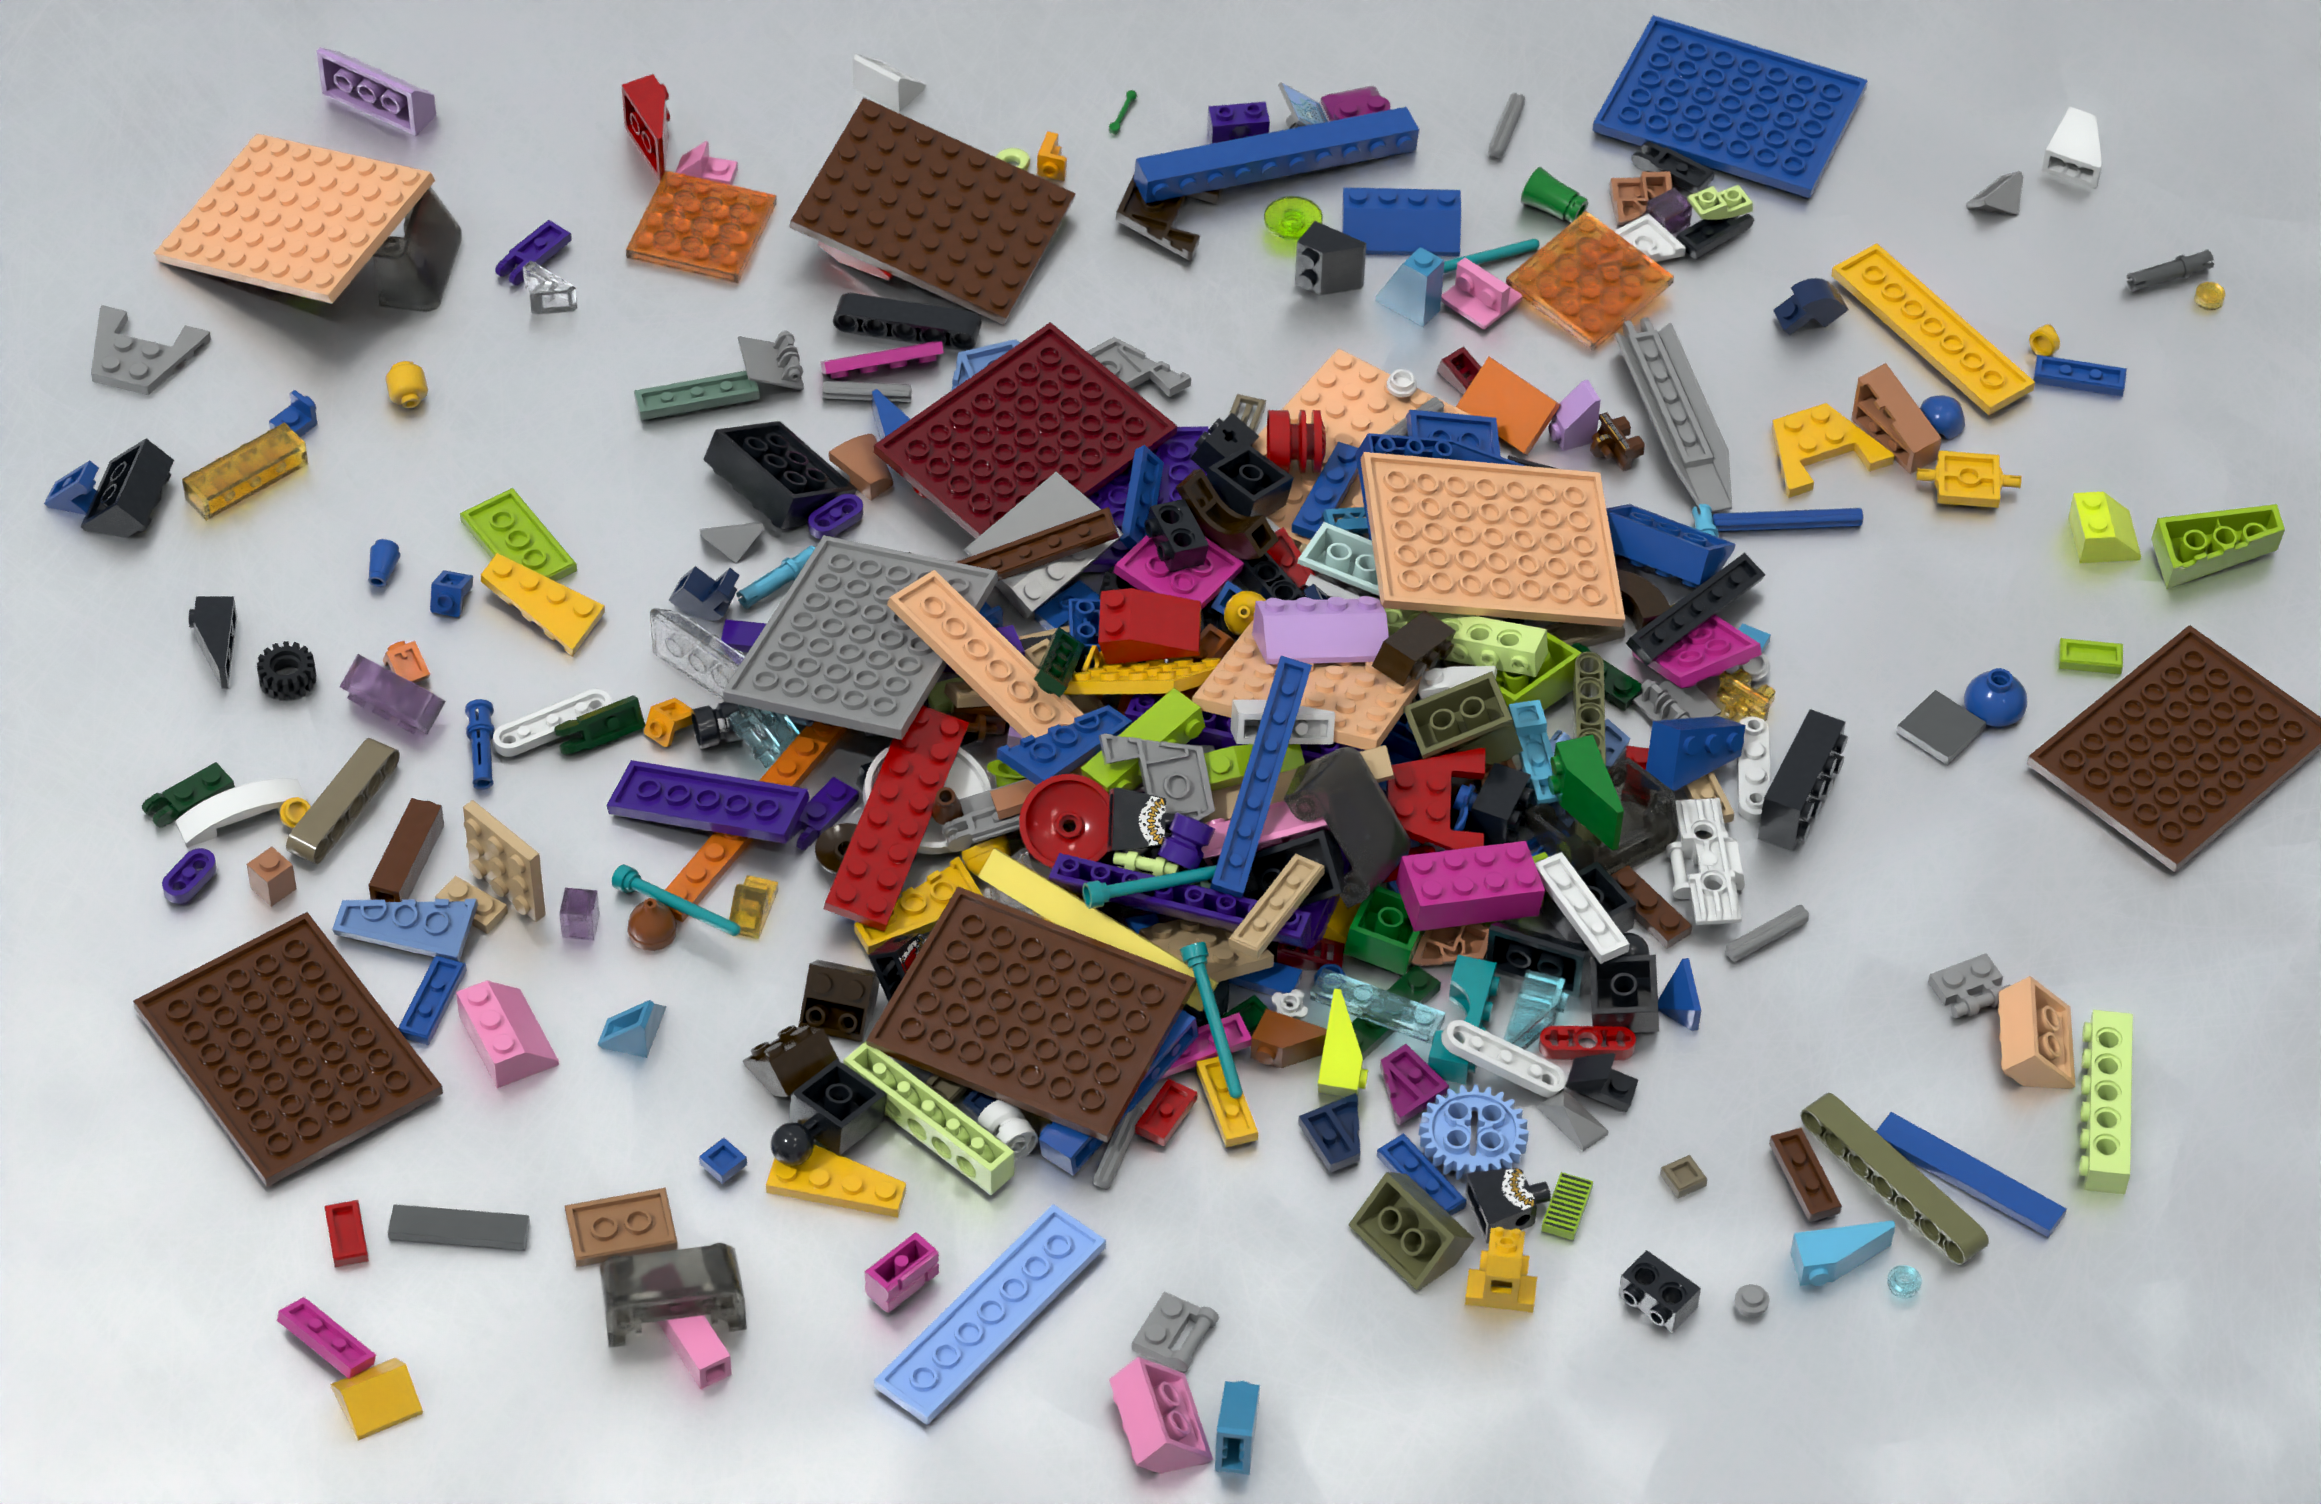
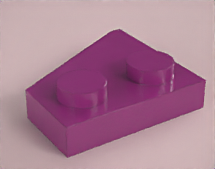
M1404 1044L1380 1061V1070L1396 1123L1399 1126L1426 1109L1428 1103H1435L1437 1094L1443 1097L1447 1095L1449 1085L1407 1044Z

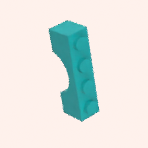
M1458 955L1450 981L1449 1000L1463 1010L1466 1015L1464 1021L1486 1031V1028L1482 1027L1484 1021L1490 1022L1493 1010V1002H1489L1491 996H1497L1501 977L1495 976L1496 963ZM1444 1030L1436 1031L1428 1057V1065L1443 1080L1466 1085L1469 1072L1475 1073L1477 1065L1449 1052L1444 1047L1441 1039Z

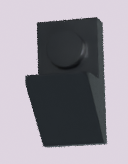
M1609 1053L1576 1057L1573 1060L1565 1087L1627 1112L1631 1106L1638 1079L1612 1069L1616 1054Z

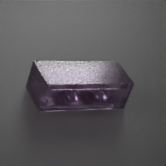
M357 654L339 686L349 693L348 700L361 707H364L366 702L373 705V713L388 721L391 716L399 719L400 721L397 726L412 734H415L418 729L428 735L446 702L432 692L360 654Z

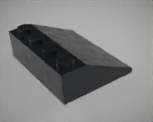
M781 421L715 429L703 459L713 468L717 475L722 476L732 485L736 492L741 493L751 502L755 509L761 511L771 520L774 526L780 529L802 526L808 522L810 514L839 495L855 494L857 491L855 486Z

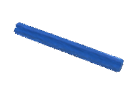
M1861 508L1736 512L1715 513L1712 515L1714 525L1718 528V532L1851 527L1863 524V511Z

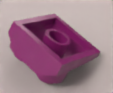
M1375 86L1332 93L1321 97V104L1329 121L1390 110V102L1380 95Z

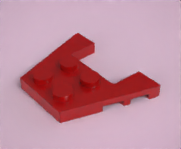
M1477 748L1392 765L1395 778L1387 780L1385 829L1423 844L1425 841L1444 848L1445 851L1484 846V833L1451 830L1450 812L1451 777L1483 780L1485 775L1486 748Z

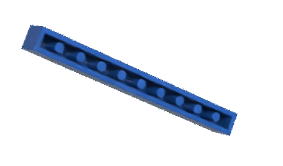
M1407 107L1136 158L1134 182L1145 203L1413 152L1417 148L1419 128Z

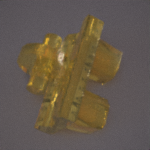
M1741 668L1732 674L1725 670L1719 675L1720 686L1716 696L1720 698L1719 701L1726 705L1724 709L1726 717L1732 719L1737 714H1740L1743 717H1758L1764 721L1767 720L1769 708L1775 699V689L1767 684L1761 685L1757 690L1752 688V677Z

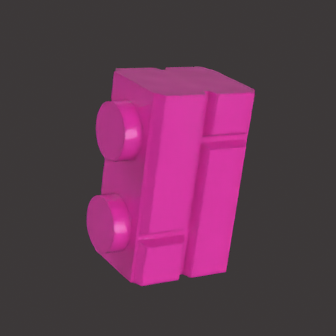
M915 1232L864 1272L866 1282L865 1293L885 1312L889 1313L924 1286L925 1282H929L939 1274L938 1251L921 1235Z

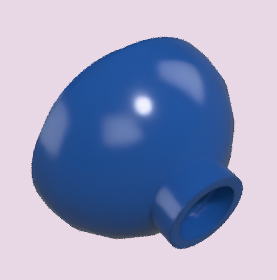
M1996 668L1984 672L1971 680L1964 694V705L1966 710L1985 721L1986 725L2008 726L2016 723L2024 716L2027 708V693L2020 681L2009 671Z

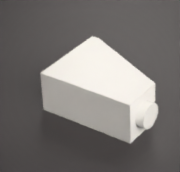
M2069 107L2045 150L2042 171L2096 189L2102 169L2097 116Z

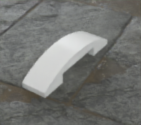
M268 779L244 784L219 793L194 806L175 822L186 847H190L216 838L217 828L276 809L280 816V808L289 798L299 797L308 803L309 801L298 779Z

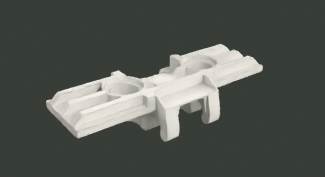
M1720 798L1675 800L1674 805L1681 842H1673L1666 847V854L1671 858L1675 886L1673 887L1674 897L1692 900L1696 925L1742 922L1737 890H1742L1745 886L1737 840L1729 837L1725 830ZM1703 830L1709 832L1712 837L1700 839L1695 833ZM1684 859H1692L1694 865L1699 867V873L1689 874V880L1687 879Z

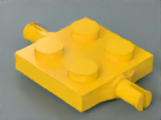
M1938 451L1935 469L1917 468L1916 481H1933L1935 483L1937 503L1999 508L2002 487L2021 488L2022 480L2021 475H2003V471L2000 468V455Z

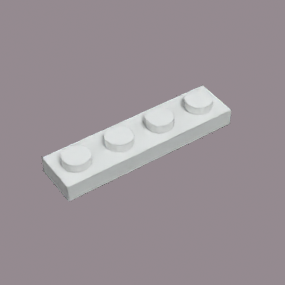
M1562 852L1535 863L1544 888L1600 964L1629 952L1630 943Z

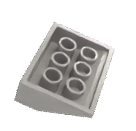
M1055 472L967 546L964 551L971 557L1101 509L1060 474ZM1116 526L1119 535L1117 539L997 581L995 586L1021 616L1027 620L1037 609L1042 607L1116 544L1123 533Z

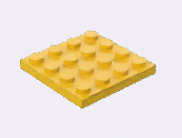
M1191 658L1176 659L1174 663H1165V659L1149 660L1146 663L1105 664L1103 668L1088 669V672L1073 673L1072 679L1063 694H1167L1173 688L1181 692L1201 686L1220 663L1221 658L1202 659V662L1193 663Z

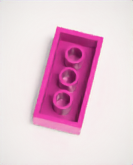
M1526 841L1402 856L1396 878V884L1414 932L1538 916L1545 893L1543 883Z

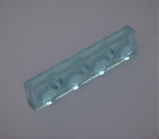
M1326 968L1322 969L1310 991V1000L1331 1007L1334 988L1341 989L1348 1014L1429 1044L1433 1043L1435 1032L1441 1029L1445 1021V1012Z

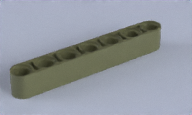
M1583 652L1576 658L1573 677L1574 739L1593 735L1606 766L1604 662L1597 653ZM1575 819L1576 841L1586 848L1599 846L1602 841Z
M1826 1093L1801 1111L1802 1123L1811 1134L1953 1262L1959 1265L1964 1264L1988 1246L1989 1239L1985 1230L1837 1096L1832 1093Z

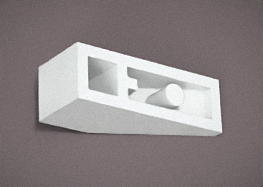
M1232 700L1230 730L1236 744H1254L1267 700ZM1300 706L1288 744H1333L1335 712Z

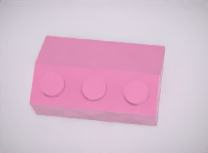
M484 981L456 992L459 1017L497 1088L559 1065L558 1058L520 989L491 981Z
M1137 1357L1109 1379L1114 1393L1113 1399L1118 1406L1123 1421L1122 1427L1127 1434L1132 1449L1131 1455L1137 1466L1161 1474L1206 1464L1213 1460L1185 1373Z

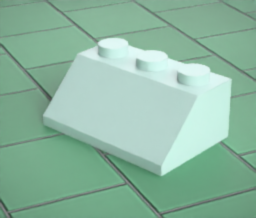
M1323 522L1298 558L1297 564L1380 596L1372 540Z

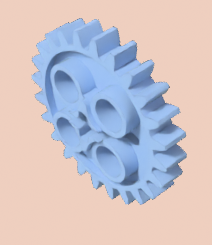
M1475 1084L1472 1092H1467L1464 1085H1460V1092L1458 1094L1449 1088L1447 1089L1446 1098L1437 1094L1435 1104H1427V1111L1422 1112L1419 1125L1420 1147H1425L1424 1155L1427 1158L1433 1157L1432 1164L1435 1167L1444 1165V1175L1452 1170L1456 1171L1457 1180L1463 1174L1471 1172L1501 1170V1168L1512 1169V1163L1519 1164L1521 1154L1526 1152L1529 1134L1527 1130L1528 1121L1527 1119H1522V1109H1514L1515 1101L1513 1099L1503 1102V1092L1492 1096L1491 1087H1488L1482 1093L1479 1092L1478 1085ZM1475 1110L1478 1113L1476 1155L1471 1156L1472 1111Z

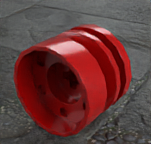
M1268 410L1267 458L1287 473L1290 471L1291 460H1297L1301 474L1306 473V462L1311 460L1312 473L1321 474L1322 463L1326 454V431L1321 418V410H1312L1311 424H1306L1305 410H1300L1297 424H1291L1288 410Z

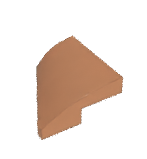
M1642 172L1640 178H1611L1609 182L1611 201L1617 225H1624L1673 200L1671 172Z
M865 434L852 438L829 451V460L849 475L850 483L871 501L893 486V479L887 464L874 453V444L877 443L876 437L873 434Z
M1477 923L1426 930L1424 936L1420 939L1411 965L1420 967L1454 964L1458 955L1484 960L1487 955L1489 927Z

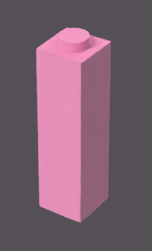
M671 1265L663 1270H656L646 1278L641 1279L644 1302L699 1388L703 1389L732 1375L730 1354L673 1266Z

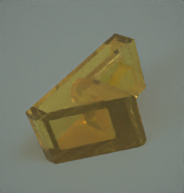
M747 875L743 885H736L729 920L740 926L741 931L738 935L755 939L760 938L779 890L777 881Z

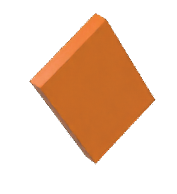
M1488 357L1456 405V408L1474 416L1495 417L1497 419L1498 436L1522 453L1528 455L1561 404L1493 358Z

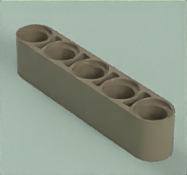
M367 738L293 828L286 842L287 852L312 863H320L394 772L400 758L399 750L374 739Z

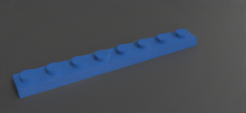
M1280 656L1210 889L1238 898L1243 896L1312 667L1310 664Z

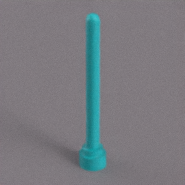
M1530 239L1444 261L1443 274L1456 271L1457 263L1463 258H1467L1476 265L1535 251L1540 247V243L1537 239Z
M620 865L612 876V886L624 893L637 891L731 936H737L741 931L737 923L642 880L638 871L628 865Z
M1217 865L1107 885L1105 882L1100 883L1098 880L1085 882L1082 889L1084 902L1088 909L1102 907L1104 903L1109 902V898L1212 880Z
M1205 942L1190 944L1180 949L1183 963H1187L1188 968L1193 969L1229 1094L1232 1098L1238 1099L1242 1096L1243 1091L1205 966L1208 963V949Z

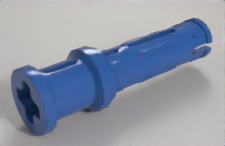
M476 699L470 701L465 706V713L469 718L466 735L472 743L474 787L479 790H486L493 786L490 740L495 732V728L491 723L494 708L491 702Z

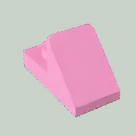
M705 141L681 156L674 174V180L731 190L738 171V162L709 157V142Z

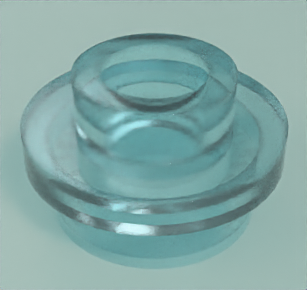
M1900 1265L1890 1270L1887 1284L1890 1291L1896 1297L1905 1299L1912 1297L1920 1290L1922 1278L1920 1273L1913 1267Z

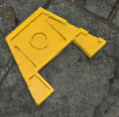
M1827 403L1772 421L1771 429L1777 455L1780 457L1781 473L1785 479V491L1788 498L1813 490L1814 481L1804 466L1850 451H1855L1869 472L1892 465L1894 462V454Z

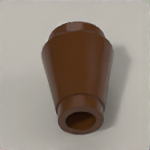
M943 787L939 789L932 806V817L937 823L944 825L945 822L947 823L962 817L963 811L960 800L951 788Z

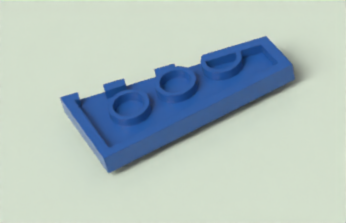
M1110 705L1074 718L1073 724L1067 726H1060L1058 724L1048 728L1047 734L1037 738L1033 735L1022 738L1020 744L1010 748L1008 745L997 748L996 758L1035 785H1038L1050 777L1069 774L1102 750L1099 735L1112 734L1113 736H1118L1132 724V720Z

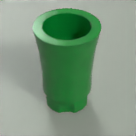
M1542 167L1537 168L1533 172L1521 195L1522 204L1538 208L1563 221L1567 220L1574 225L1581 220L1589 203L1588 199L1580 196L1579 192L1554 178Z

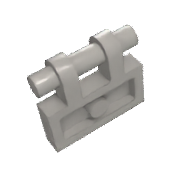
M1987 953L1929 975L1928 983L1944 1006L1954 1002L1957 1003L1951 1006V1012L1955 1018L1964 1015L1967 1017L1976 1015L1980 1009L1990 1005L1992 1007L1999 1006L1998 991L2011 986L2009 984L2001 988L1999 987L2002 984L2003 976ZM1981 992H1982V995H1980V996H1977V997H1974V996H1973V995H1975V994H1978V993H1981Z

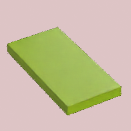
M513 488L460 513V521L492 559L498 553L554 581H558L577 571L576 562Z

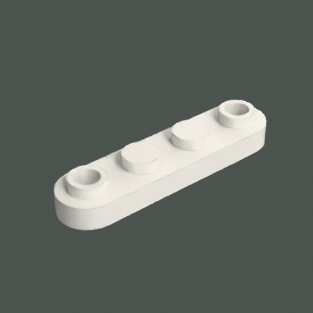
M590 689L502 725L493 734L494 748L500 755L511 757L560 738L561 736H556L554 730L557 725L568 720H577L576 717L612 704L611 697L602 689Z
M1746 717L1739 722L1746 725L1742 754L1737 758L1738 812L1746 821L1760 822L1764 797L1771 785L1769 726L1761 718Z
M1454 1020L1442 1032V1043L1452 1054L1546 1098L1553 1097L1566 1084L1565 1074L1556 1064L1466 1021Z

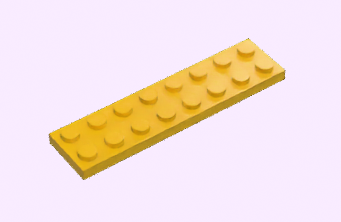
M1876 243L1832 267L1831 276L1986 414L1991 415L2034 390V380L1879 244Z

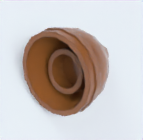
M648 898L637 905L630 914L627 932L631 942L636 947L643 950L656 951L672 943L676 937L677 922L672 910L664 903Z

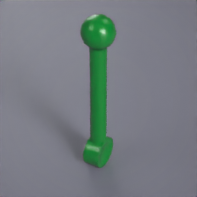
M1129 90L1126 93L1127 99L1115 122L1109 124V132L1115 135L1120 132V123L1131 102L1137 98L1136 91Z

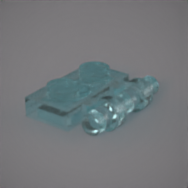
M738 705L745 716L743 718L739 711H735L728 717L734 726L733 731L738 738H743L751 748L750 754L753 758L760 760L763 766L768 768L775 763L770 750L774 755L782 754L800 732L785 714ZM753 729H755V730L757 731V733L760 735L761 739H759V738L757 737V735L754 733Z

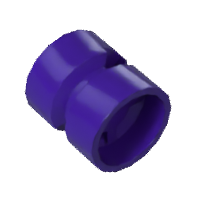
M1176 812L1169 827L1172 835L1164 839L1158 855L1188 869H1198L1204 857L1201 848L1209 845L1215 828Z

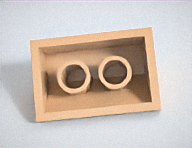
M2031 976L1998 991V1014L2000 1016L2001 1032L1999 1039L2001 1042V1067L2003 1072L2022 1086L2063 1089L2075 1087L2071 1007Z

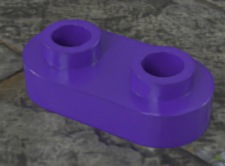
M842 494L810 514L808 519L810 534L817 539H822L823 536L834 537L851 527L863 517L862 500L854 494Z
M203 848L189 851L163 878L162 887L165 898L172 903H185L191 900L216 873L217 866L214 854Z

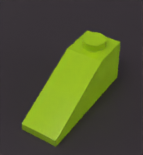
M1253 744L1231 746L1204 753L1211 791L1242 783ZM1288 744L1280 773L1306 766L1300 744Z

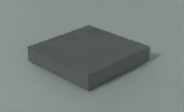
M1935 690L1898 724L1896 732L1948 765L1985 730L1986 722Z

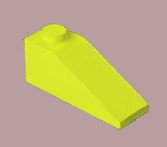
M1334 988L1317 1083L1318 1093L1342 1097L1356 1093L1358 1096L1359 1089H1366L1368 1069H1363V1057L1341 989Z

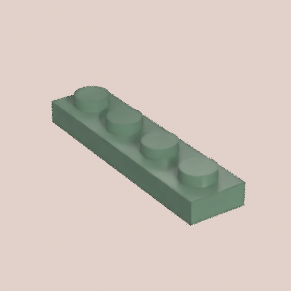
M746 371L634 390L635 402L641 420L760 399L757 382L748 380Z

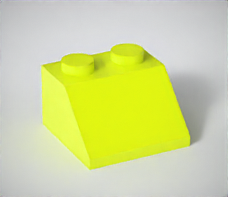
M2104 491L2073 493L2068 519L2080 563L2141 560L2139 545L2128 509Z

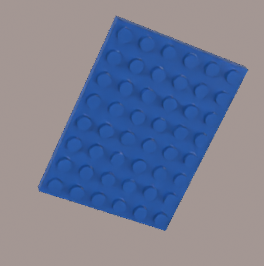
M1653 15L1596 116L1592 131L1642 146L1646 141H1650L1664 148L1667 147L1701 165L1811 198L1867 89L1868 80Z

